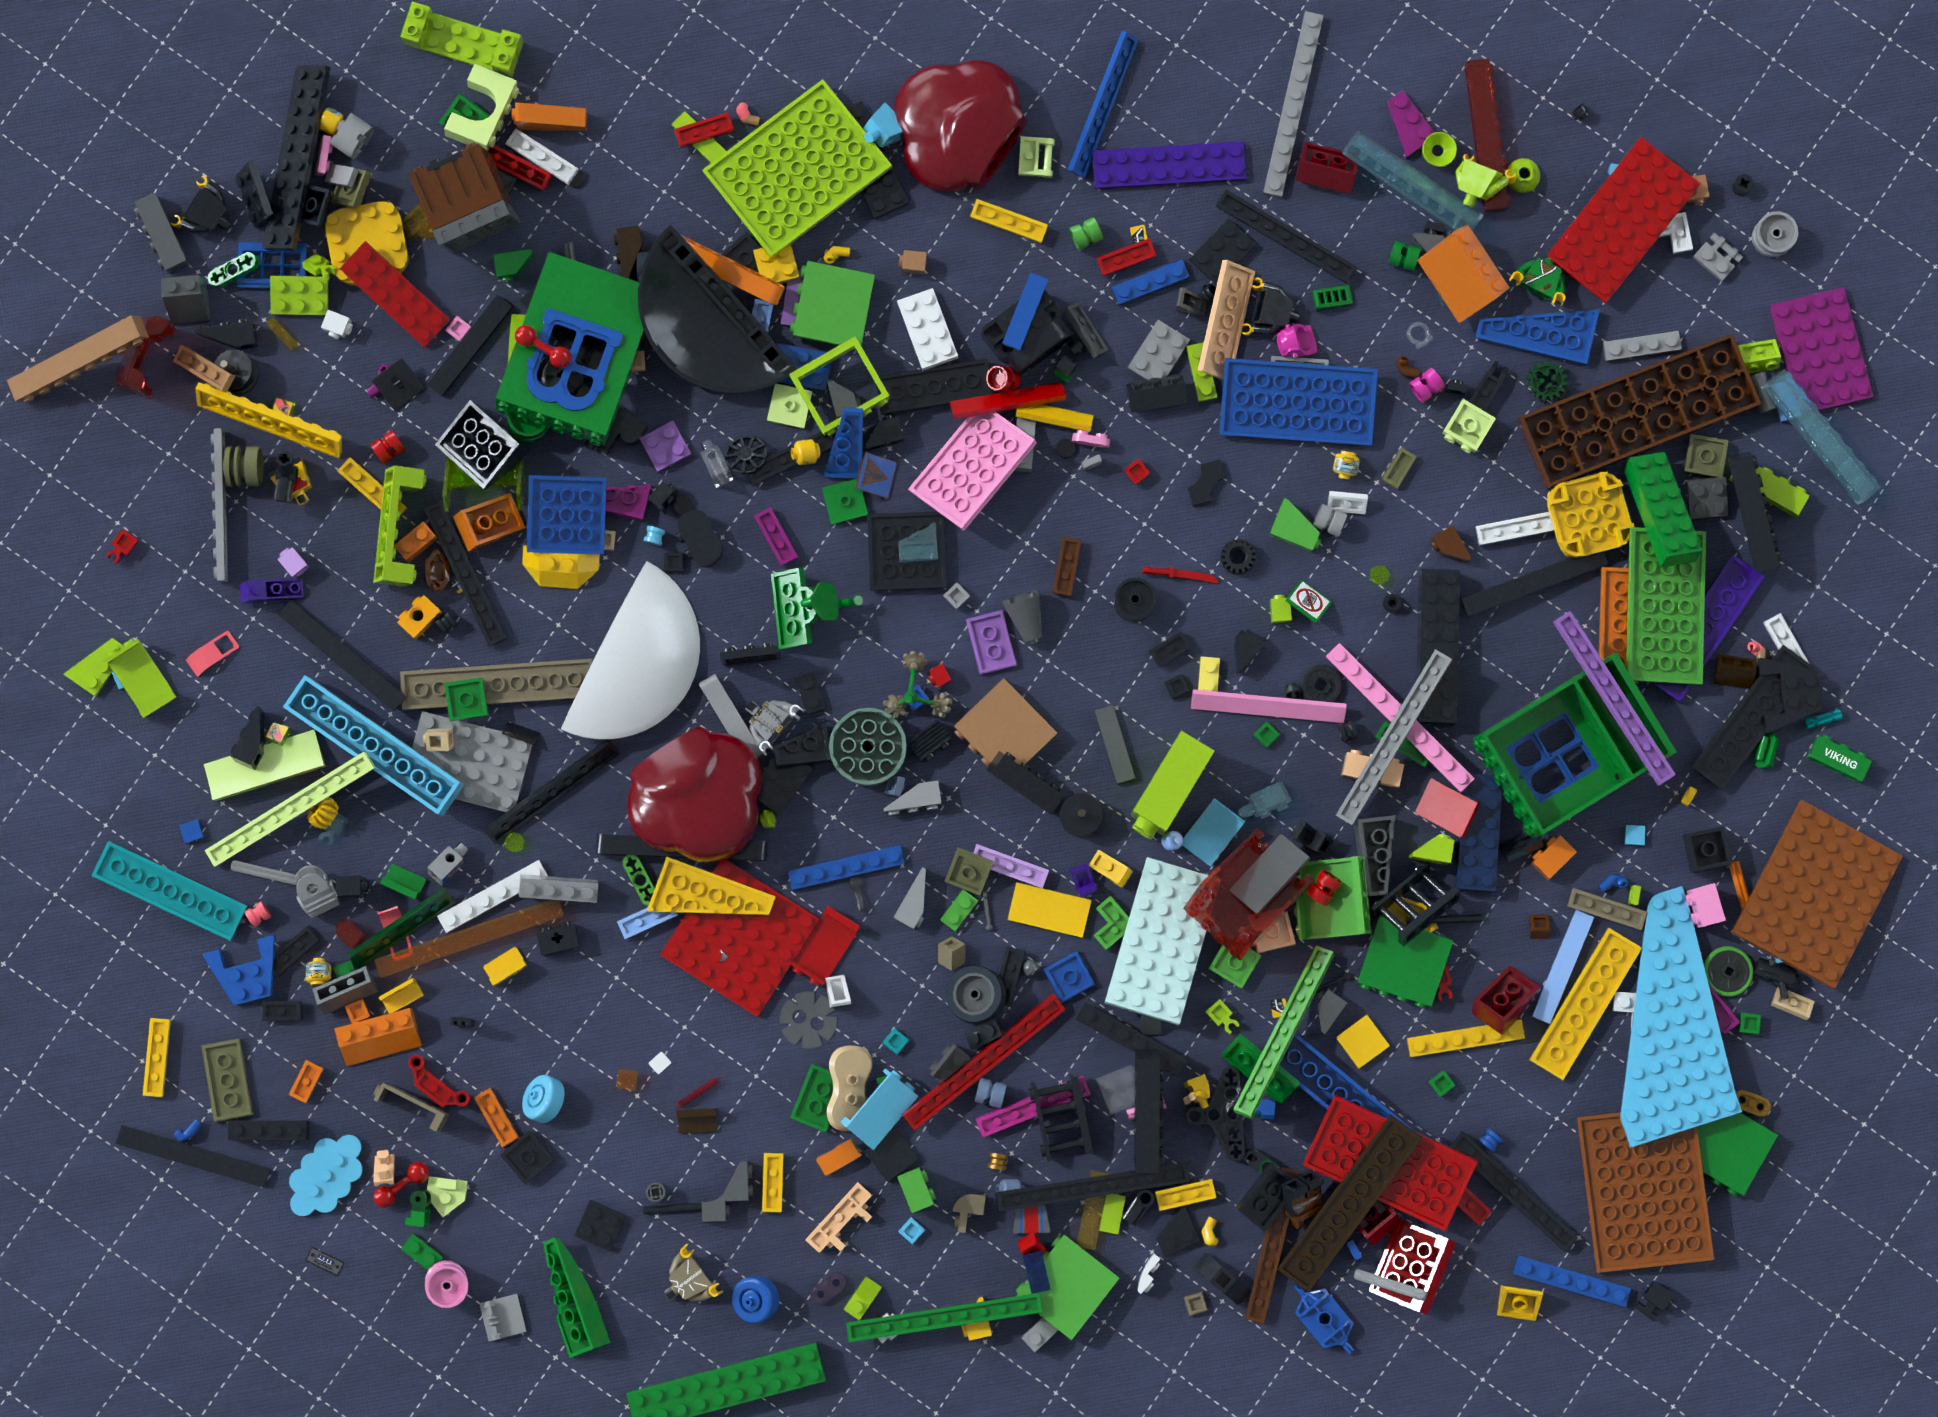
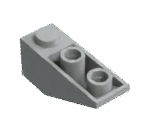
M931 781L917 784L886 806L884 813L888 812V815L900 814V810H907L908 813L918 812L919 808L926 807L927 810L938 809V805H942L939 782Z

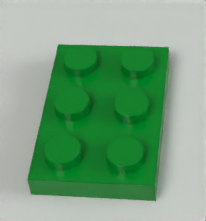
M811 1064L790 1116L791 1119L823 1132L827 1131L830 1124L827 1118V1107L833 1094V1080L829 1070Z

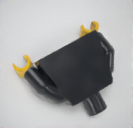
M203 175L201 176L205 180L203 184L196 181L201 189L182 218L174 215L179 221L177 224L171 222V225L192 233L213 231L216 225L226 231L232 222L223 216L227 210L225 207L226 201L221 190L209 182Z
M1255 278L1254 281L1260 283L1259 286L1252 285L1254 291H1259L1252 324L1255 326L1251 327L1250 324H1243L1242 326L1249 327L1250 331L1247 333L1242 332V334L1245 336H1249L1252 333L1255 335H1269L1279 332L1281 328L1289 324V321L1297 323L1299 312L1292 310L1293 300L1288 298V294L1280 285L1269 282L1263 283L1260 278Z

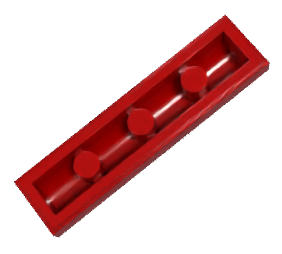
M496 145L493 148H489L488 152L491 153L497 168L543 191L548 188L553 177L552 173Z

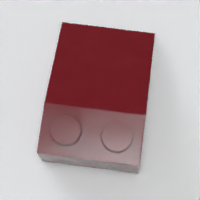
M1508 966L1474 999L1472 1014L1503 1035L1540 990V986L1513 967Z
M1376 1200L1356 1229L1373 1247L1402 1221L1390 1205Z

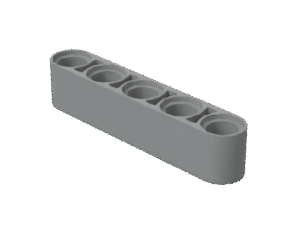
M714 674L700 682L699 686L728 734L741 739L755 752L757 757L761 756L763 753L755 744V739L717 676Z

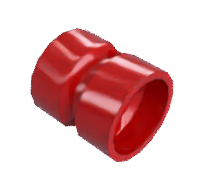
M994 366L988 370L986 381L987 385L993 390L1013 391L1019 387L1021 376L1012 367Z
M393 430L383 435L382 440L378 438L370 444L383 465L392 460L393 455L398 456L406 451Z
M1322 869L1316 878L1317 883H1313L1307 893L1320 904L1328 906L1334 897L1333 893H1337L1343 883L1335 875Z

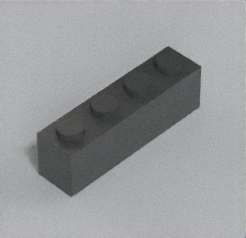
M153 193L135 201L134 203L137 208L134 211L138 219L142 218L144 225H142L143 231L146 236L150 235L152 240L150 246L153 252H157L160 257L157 261L161 269L172 273L189 265L159 196Z

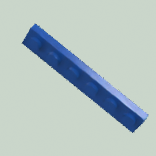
M901 845L791 870L788 871L792 890L905 863Z
M1519 1255L1513 1270L1514 1275L1623 1307L1627 1306L1631 1288Z

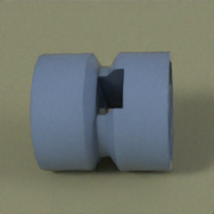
M980 1078L974 1102L981 1104L989 1102L990 1106L1001 1109L1007 1084L999 1082L992 1084L991 1080Z

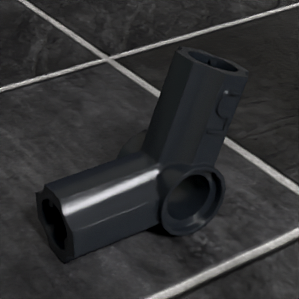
M283 451L277 454L276 457L277 483L274 500L291 503L294 483L297 482L299 469L298 466H295L294 458L290 455V452Z

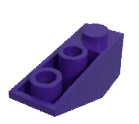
M302 578L255 580L240 584L242 604L304 597Z

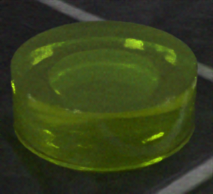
M1377 565L1370 571V580L1376 585H1382L1389 579V571L1385 566Z
M511 833L505 839V846L511 852H519L525 845L523 836L518 833Z

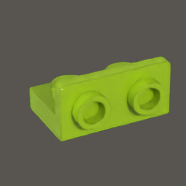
M1776 339L1738 345L1749 374L1780 368L1781 355Z

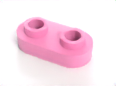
M1077 430V433L1072 435V442L1101 448H1109L1110 439L1105 434L1096 433V436L1088 435L1087 431Z

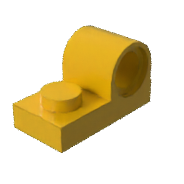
M1100 850L1097 851L1088 865L1121 888L1124 887L1133 873L1129 867Z

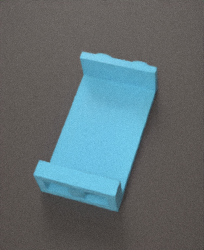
M884 1069L883 1072L888 1075L851 1120L845 1116L841 1121L846 1128L873 1150L898 1122L902 1114L918 1098V1095L913 1092L915 1088L907 1081L903 1084L900 1081L902 1077L894 1070L889 1072L887 1069Z

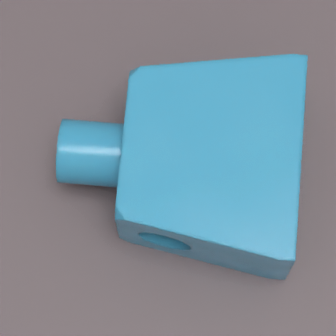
M883 103L863 128L866 132L864 134L865 140L868 143L875 142L882 148L900 141V136L903 132L898 124L895 112L886 103Z

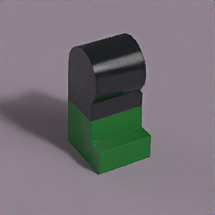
M1064 355L1053 374L1068 383L1077 370L1078 363Z

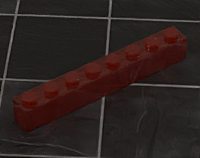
M1489 59L1466 61L1464 70L1477 163L1498 171L1505 176L1506 159L1505 156L1502 157L1501 153L1504 145L1503 139L1499 138L1501 122L1500 119L1497 120L1496 116L1499 107L1498 102L1494 101L1496 85L1495 82L1492 83L1491 76L1494 75L1493 65L1489 64ZM1506 186L1487 201L1482 199L1484 213L1501 212L1508 209L1509 205H1511L1510 193L1507 194Z

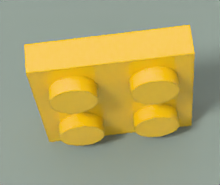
M791 244L772 259L763 248L753 250L760 274L778 283L800 279Z

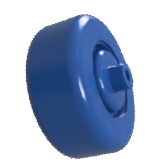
M753 1275L744 1278L736 1284L733 1290V1308L736 1314L745 1322L751 1324L764 1322L772 1318L778 1310V1290L773 1282L764 1276Z

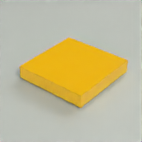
M1365 1015L1335 1037L1358 1069L1390 1046L1368 1015Z

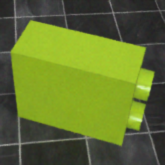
M1181 731L1130 816L1136 820L1132 829L1152 840L1156 832L1163 836L1213 755L1214 750Z

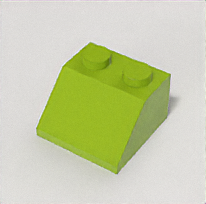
M1439 834L1412 852L1408 859L1448 865L1451 863L1455 840L1450 839L1449 835Z

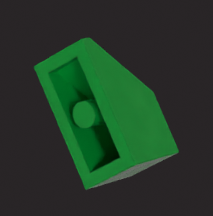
M532 249L494 254L498 280L511 282L513 278H518L534 257Z

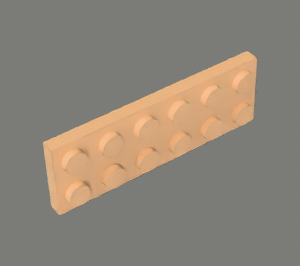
M1222 260L1198 371L1223 380L1225 358L1236 359L1243 328L1242 325L1244 324L1255 275L1254 270L1229 260Z

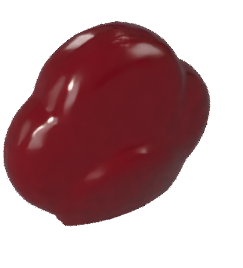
M971 60L955 66L932 65L921 69L909 77L902 85L896 96L893 110L898 124L903 131L900 139L903 142L904 160L909 171L920 184L939 192H954L970 187L983 188L1005 161L1027 123L1022 112L1020 93L1013 78L1002 67L983 60Z
M699 726L669 742L631 771L633 783L627 800L628 819L636 836L648 846L660 851L678 852L698 862H715L735 855L751 839L758 822L756 800L762 786V770L755 752L741 739L725 733L709 732L708 729Z

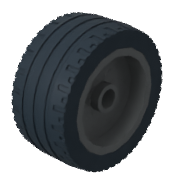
M973 965L960 969L951 977L946 990V1000L952 1013L960 1020L970 1024H983L1001 1013L1006 1002V990L1003 981L994 971L983 966ZM977 991L978 996L973 998V993Z

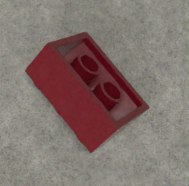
M1304 142L1295 180L1303 184H1313L1321 188H1329L1341 193L1351 194L1360 155Z

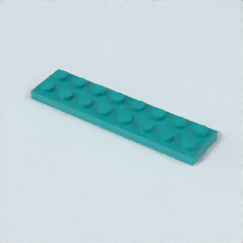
M110 841L107 842L91 875L229 941L233 940L248 908L247 905Z

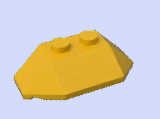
M523 545L522 565L539 586L578 589L599 570L600 554L526 552L527 545Z

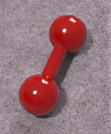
M529 325L520 326L516 330L515 339L519 345L523 347L534 345L549 354L550 362L556 368H565L570 364L571 353L567 348L562 346L552 348L537 339L535 329Z
M414 1162L408 1167L407 1176L391 1188L388 1186L377 1188L373 1195L375 1204L381 1208L390 1207L395 1201V1194L411 1182L416 1184L425 1182L429 1176L427 1165L423 1162Z

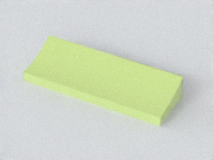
M311 730L264 745V755L256 770L236 763L231 756L206 763L204 767L212 800L219 801L324 768L326 764L316 731Z

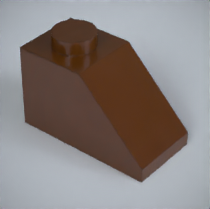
M1453 525L1431 538L1432 542L1430 544L1435 553L1439 552L1440 556L1465 563L1472 559Z

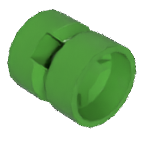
M1094 217L1085 220L1083 226L1079 224L1069 228L1071 237L1079 251L1089 246V242L1095 244L1103 240L1102 232Z

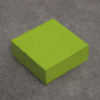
M1633 885L1630 887L1628 905H1638L1641 886Z

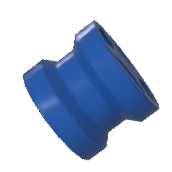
M1488 1128L1486 1135L1481 1137L1479 1142L1494 1153L1496 1146L1501 1144L1503 1140Z

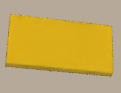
M1016 882L1008 920L1083 938L1091 900Z

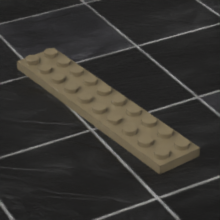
M593 659L400 671L401 692L407 697L402 703V710L446 708L447 700L444 683L479 677L483 678L487 705L575 699Z

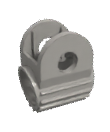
M308 865L298 871L295 877L298 895L296 898L308 916L314 918L340 905L332 879L328 880L325 872L320 867Z

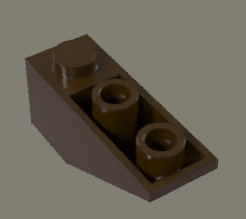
M639 226L617 228V234L614 235L615 246H619V253H616L617 264H621L622 269L618 274L628 279L632 278L637 265V254L642 252L643 249Z

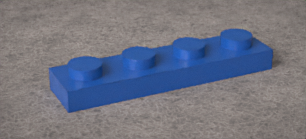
M1179 260L1113 286L1112 291L1118 306L1186 280L1189 278V274L1183 260Z

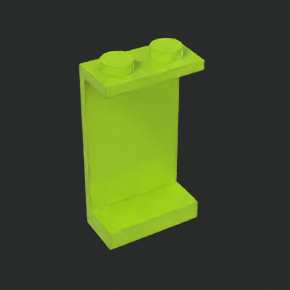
M132 638L123 644L125 646L123 649L118 651L116 648L107 654L108 658L105 661L109 664L135 703L141 716L145 718L177 698V696L140 640Z

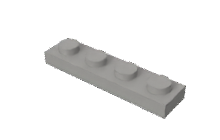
M1679 331L1602 343L1605 362L1682 350Z

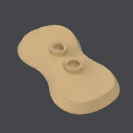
M840 1047L833 1052L829 1061V1070L833 1080V1094L827 1107V1118L830 1125L837 1130L850 1131L841 1121L845 1116L851 1120L868 1100L866 1085L873 1063L870 1053L863 1047Z

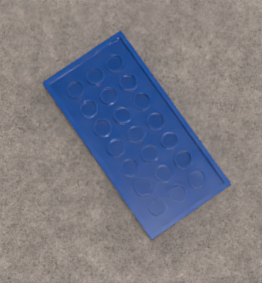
M1225 358L1219 435L1372 445L1378 369Z

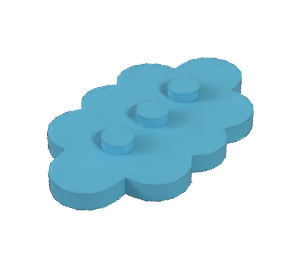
M345 1135L337 1142L331 1138L321 1139L316 1143L314 1153L306 1154L302 1158L301 1169L295 1170L289 1179L290 1187L295 1192L291 1198L290 1206L296 1215L307 1216L315 1209L323 1213L331 1212L336 1208L338 1198L345 1197L350 1193L351 1182L357 1181L363 1174L362 1163L357 1159L362 1151V1144L358 1137Z

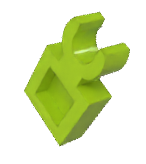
M314 254L302 262L303 269L315 276L322 274L325 280L330 279L329 273L337 274L336 267L330 265L328 260L318 254Z
M1221 999L1205 1011L1217 1026L1223 1023L1224 1029L1228 1034L1232 1033L1228 1028L1230 1023L1239 1027V1023L1236 1020L1229 1018L1233 1013Z

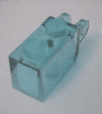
M1283 781L1250 794L1247 800L1248 804L1238 809L1237 816L1243 819L1254 815L1255 818L1260 817L1262 820L1271 816L1270 812L1275 809L1280 812L1289 808L1288 804L1292 801Z

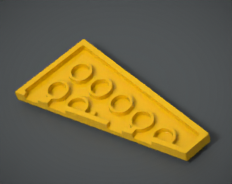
M666 857L647 912L770 915L776 896Z

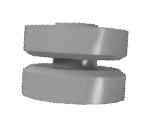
M1780 211L1770 212L1764 215L1754 227L1752 243L1761 255L1769 258L1780 257L1786 254L1796 243L1798 226L1790 215Z

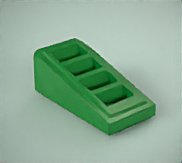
M1349 285L1312 291L1315 311L1353 304ZM1344 290H1345L1346 299H1347V300H1345V301H1343L1342 293H1341V291H1344ZM1334 292L1338 293V302L1335 300ZM1328 293H1330V296H1331V300H1332L1331 303H1328V298H1327V294H1328ZM1320 295H1323V304H1321Z

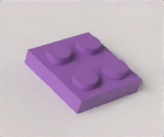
M674 421L640 438L657 472L691 455Z

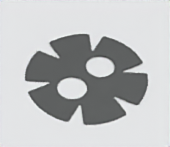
M811 991L795 994L798 1006L788 999L780 1013V1023L791 1024L782 1029L783 1035L793 1045H796L800 1038L803 1037L802 1048L804 1049L822 1046L818 1034L829 1041L837 1026V1017L826 1016L835 1011V1008H830L829 1000L823 995L814 1004L815 992ZM796 1010L805 1012L806 1019L803 1023L798 1024L794 1022L792 1016ZM814 1017H821L824 1020L822 1029L814 1030L811 1027V1020Z

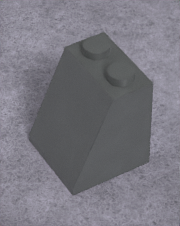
M200 275L161 278L162 298L172 325L210 321L208 287Z

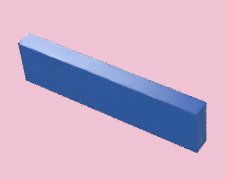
M1030 272L1002 342L1003 345L1018 351L1021 350L1048 279Z

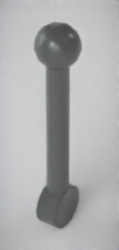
M982 891L987 920L986 930L992 931L993 925L990 921L987 893Z

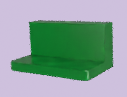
M391 864L386 877L382 878L380 884L418 900L427 880L397 865Z

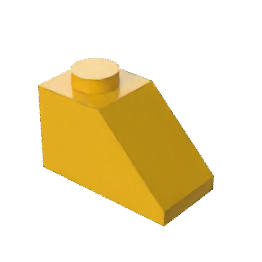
M983 1296L979 1297L976 1303L984 1302ZM989 1321L962 1326L964 1337H968L969 1341L992 1336Z

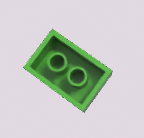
M920 1167L897 1176L912 1213L934 1205L933 1200L936 1199L932 1188L928 1189L926 1182L929 1181L925 1169L921 1171Z

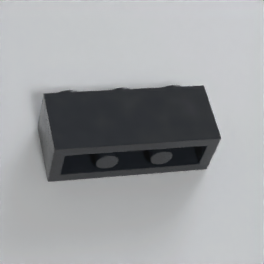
M1174 374L1167 378H1151L1148 381H1133L1130 384H1126L1128 405L1131 413L1187 404L1183 375Z

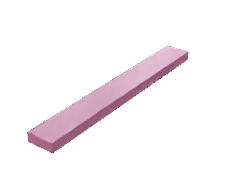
M1193 690L1191 709L1344 723L1346 704Z

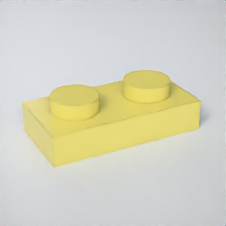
M1200 658L1198 690L1218 691L1220 658Z

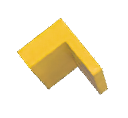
M513 947L484 965L483 968L488 974L492 985L496 986L528 965L517 947Z
M411 978L378 998L384 1003L387 1011L393 1013L425 995L416 979Z

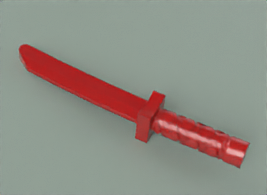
M1143 566L1142 574L1166 575L1171 579L1178 577L1218 583V579L1213 575L1174 569V567L1165 569Z

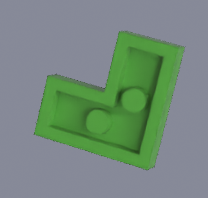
M1111 896L1096 907V910L1107 921V924L1093 936L1105 950L1125 934L1129 917Z

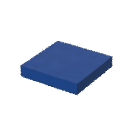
M1078 951L1043 969L1061 1003L1096 985Z

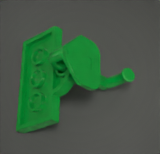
M795 568L771 574L779 650L812 644L810 625L815 623L819 617L823 621H833L838 617V609L861 606L863 603V598L860 595L844 600L837 599L836 589L830 582H820L815 589L806 587L804 568Z

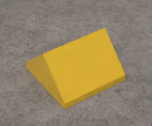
M1501 1285L1497 1316L1536 1321L1543 1292Z

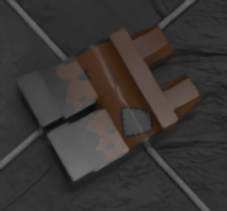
M1312 1169L1299 1175L1298 1179L1295 1177L1282 1184L1286 1209L1285 1215L1291 1219L1292 1225L1297 1229L1304 1227L1305 1219L1312 1221L1324 1205L1321 1193V1185L1324 1184L1322 1176Z

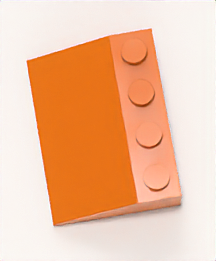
M1469 225L1456 229L1417 260L1458 323L1470 317L1510 288Z

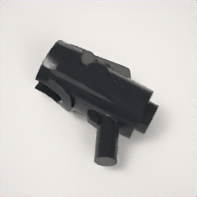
M1759 957L1754 967L1753 976L1767 983L1772 982L1779 987L1782 1000L1789 998L1787 988H1791L1792 985L1796 986L1799 978L1796 970L1788 968L1784 962L1776 963L1775 960L1765 957Z

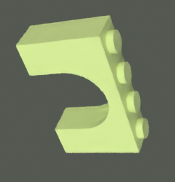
M474 64L467 79L468 88L491 97L496 104V108L491 116L480 121L470 120L451 113L444 131L446 137L466 145L474 142L475 144L479 143L488 151L490 147L493 148L496 142L495 135L497 131H501L504 124L503 118L509 114L512 106L510 103L512 99H516L519 88H517V80Z

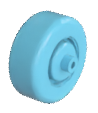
M548 1075L536 1077L528 1085L523 1096L522 1108L525 1116L539 1123H547L554 1119L564 1102L565 1091L563 1084Z

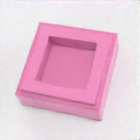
M456 316L445 331L460 342L471 329V326Z

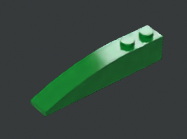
M558 1236L543 1242L547 1267L551 1268L552 1272L550 1284L554 1285L556 1296H553V1301L558 1306L559 1314L556 1315L569 1357L572 1358L609 1344L608 1333L597 1303L573 1257Z

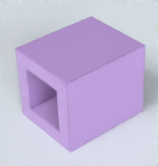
M293 547L283 550L280 553L281 557L277 559L294 579L309 568V565Z

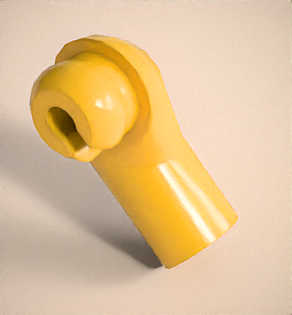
M1208 1217L1201 1233L1204 1242L1208 1246L1214 1247L1218 1244V1238L1215 1237L1213 1232L1217 1220Z

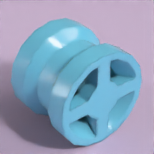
M647 526V536L644 537L643 541L662 546L663 542L661 539L665 535V530Z

